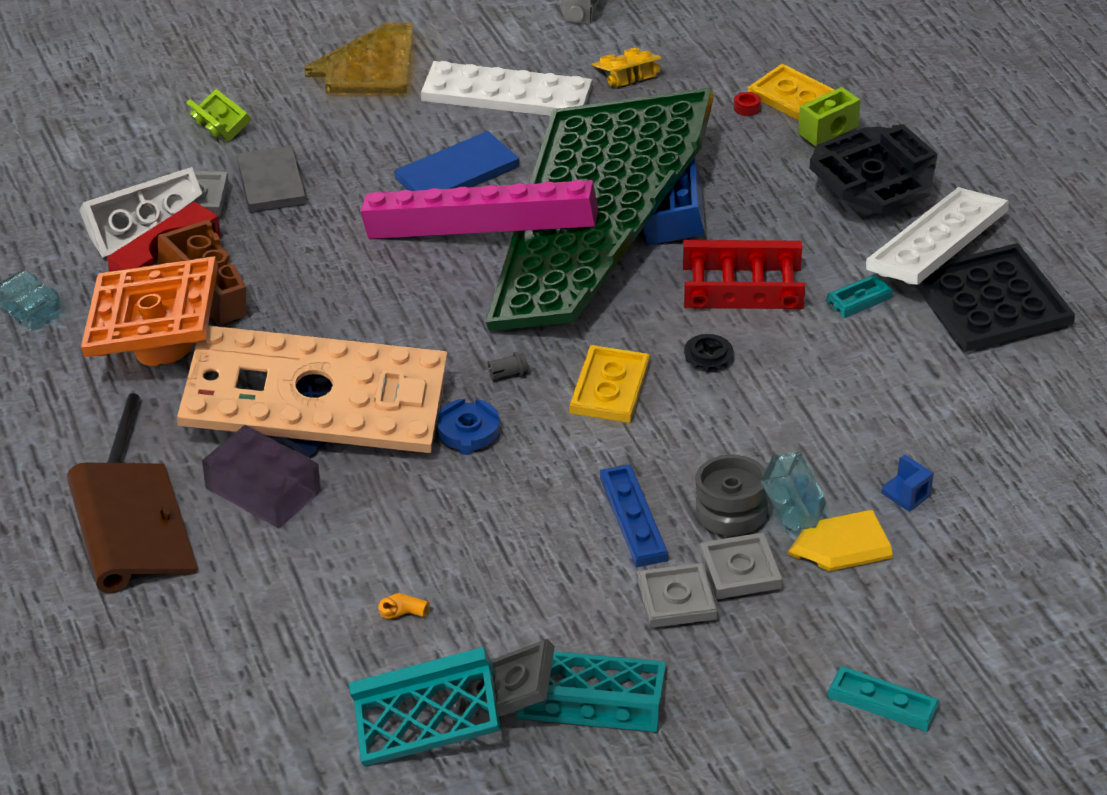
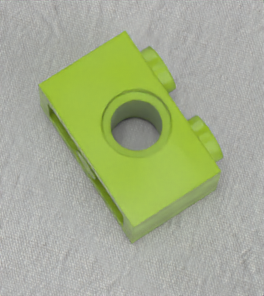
M840 87L800 106L798 134L814 146H817L820 143L834 139L857 128L861 100L845 88Z

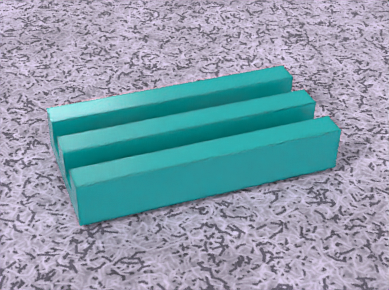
M873 274L828 293L826 302L829 305L834 304L833 309L836 312L841 311L840 315L846 318L891 299L893 290L876 274Z

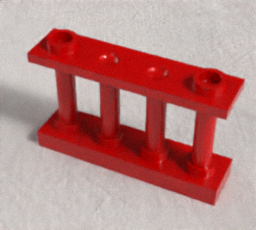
M683 240V270L693 271V281H685L684 308L804 309L805 282H794V271H801L802 241ZM704 270H722L723 282H705ZM734 270L752 271V282H735ZM764 271H782V282H764Z

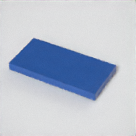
M486 131L396 169L394 174L395 179L410 191L429 190L432 188H470L520 166V160L518 156L495 136Z

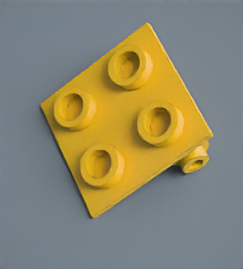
M630 48L624 50V55L617 57L615 54L604 55L600 57V61L591 63V65L610 71V75L607 76L608 84L617 88L634 83L635 79L636 81L656 77L657 73H660V66L657 62L655 63V60L662 58L659 55L652 54L649 50L640 51V48Z

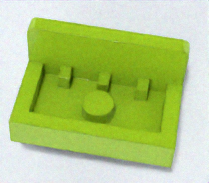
M215 89L200 105H197L191 99L186 102L192 110L190 116L199 125L205 123V128L215 138L220 135L227 142H230L252 120L247 112L218 89Z

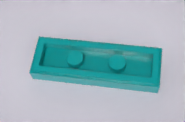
M844 666L840 667L828 689V698L925 732L928 731L940 704V699Z

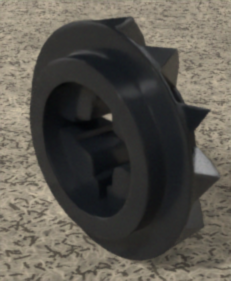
M701 334L687 341L684 347L686 362L692 363L694 368L703 367L705 371L708 368H714L719 371L721 366L729 365L730 359L733 358V347L724 337L715 334ZM704 349H705L706 352H708V353H709L710 355H712V356H709L707 353H704V354H703Z

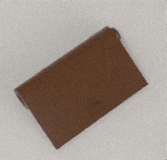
M85 462L73 466L68 471L67 480L96 586L100 591L110 594L123 590L128 585L131 574L197 573L198 568L165 464Z

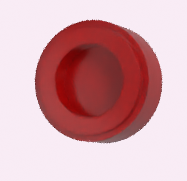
M752 92L739 93L734 97V111L742 116L756 115L761 110V98Z

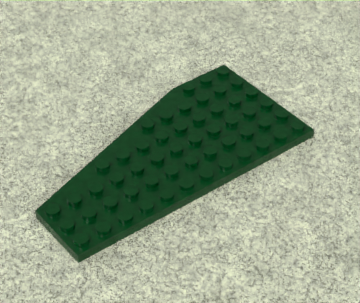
M712 88L552 110L529 184L593 180L599 208L595 227L514 231L486 319L489 331H506L515 328L566 324L576 321L701 149L714 99Z

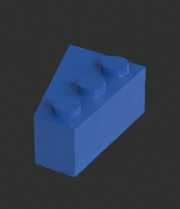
M695 157L643 227L648 245L705 235L702 182Z

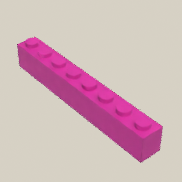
M574 180L556 183H518L504 186L488 185L470 188H432L419 191L373 192L365 195L360 212L368 239L595 227L599 208L593 180Z

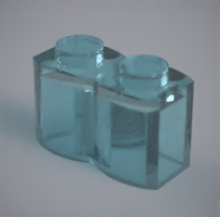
M20 270L0 282V309L7 315L13 316L26 329L32 331L61 313L59 305L61 300L58 293L53 288H48L41 284L34 274Z

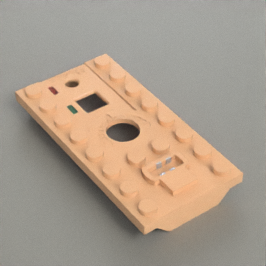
M208 325L206 340L198 341L195 345L194 355L177 415L178 426L431 453L436 436L438 413L443 394L447 351ZM240 370L267 372L264 390L236 388ZM214 371L219 376L215 380H206L204 374ZM319 374L328 378L333 387L324 396L310 398L300 394L296 389V384L304 376Z

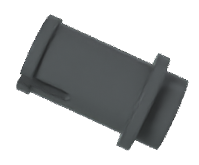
M514 352L513 356L487 362L488 368H491L488 370L492 380L514 374L522 376L523 372L528 371V363L524 353L518 354V352Z

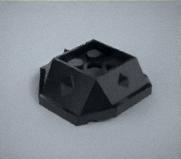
M904 124L892 125L891 128L880 126L864 127L818 144L810 158L809 169L826 184L835 198L841 199L864 220L890 211L898 213L901 207L929 197L938 154Z

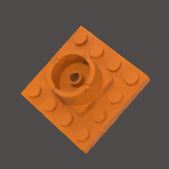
M216 257L98 273L81 344L84 357L105 356L111 353L127 351L134 352L136 359L144 365L158 366L159 363L166 365L176 362L187 355L193 343L206 340L218 271Z

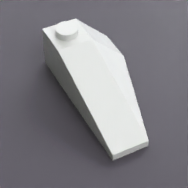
M190 167L83 202L79 211L90 239L102 258L185 208L201 196L202 191L194 170Z

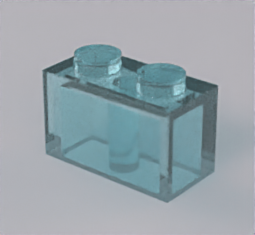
M795 452L773 456L761 479V483L786 531L816 527L827 502L802 453Z

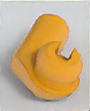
M396 593L383 598L378 604L379 613L385 619H394L408 613L425 618L430 608L429 601L402 593Z

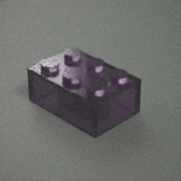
M247 425L242 426L202 460L206 489L278 529L321 492L318 463Z

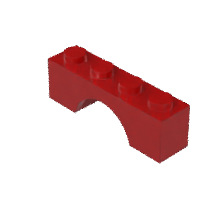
M194 201L107 256L109 272L153 266L158 260V235L208 219L212 223L213 232L217 233L221 239L218 215Z

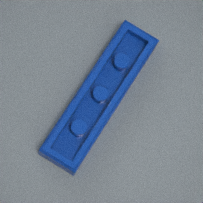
M631 464L600 470V480L636 568L667 562L668 551Z

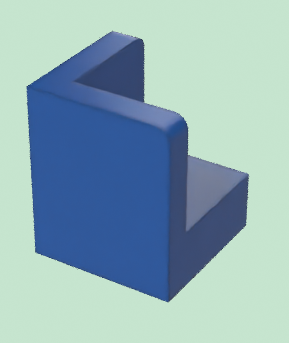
M903 455L899 458L897 476L882 486L881 493L910 512L931 496L934 473L907 455Z

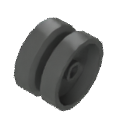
M735 454L721 455L707 460L699 467L695 475L697 493L696 513L698 521L704 528L717 534L731 536L755 531L764 524L768 515V477L766 469L758 461Z

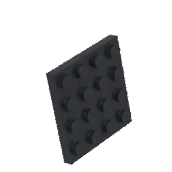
M1019 243L948 260L916 285L965 352L1074 324L1075 313Z

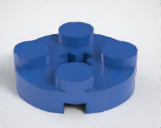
M465 399L454 400L442 407L438 413L437 435L444 444L457 449L460 454L471 455L476 449L488 446L499 437L498 411L490 403L483 400L475 399V403H465Z

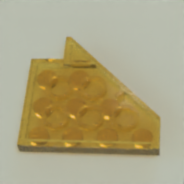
M385 23L306 65L304 68L305 77H326V93H362L365 95L373 93L407 94L413 41V23Z

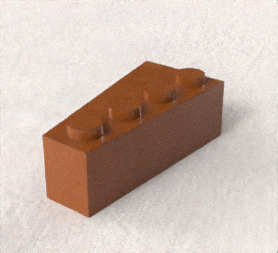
M209 219L158 235V265L216 257L218 271L210 316L219 325L245 316L246 285L235 265H231L226 249H222L220 238L217 233L213 232L212 223Z

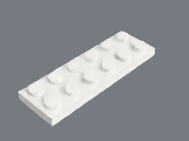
M433 61L421 91V101L551 116L553 109L586 105L592 89V79L580 76L570 77L553 73L544 74L526 70L518 71L502 69L500 67L491 68L474 64L465 65L447 61Z
M958 187L866 259V270L878 273L883 277L903 280L907 284L918 285L1008 212L1009 200Z

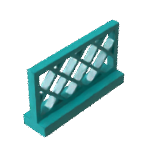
M480 647L350 682L349 690L350 696L354 700L362 765L365 767L501 731L493 676H495L494 665L485 648ZM484 679L485 686L476 697L465 691L471 682ZM444 689L452 691L442 706L431 700L437 691ZM460 696L472 702L461 717L450 711ZM415 698L418 700V703L408 715L397 709L403 700ZM426 705L438 711L427 726L416 720ZM376 707L385 709L375 724L366 720L365 710ZM479 707L489 712L490 722L478 725L469 722ZM395 715L404 721L392 735L382 728L390 717ZM445 716L457 722L448 733L440 734L435 731ZM411 725L423 731L414 742L405 743L401 740ZM377 734L389 740L382 750L369 753V745Z
M554 651L550 677L561 673L566 678L557 683L550 678L547 699L517 710V719L657 732L666 661ZM583 666L586 669L575 673L570 667ZM607 669H617L620 672L609 676L604 671ZM642 672L657 673L646 680L639 675ZM596 676L601 682L591 686L585 681ZM630 679L636 684L625 689L619 683Z

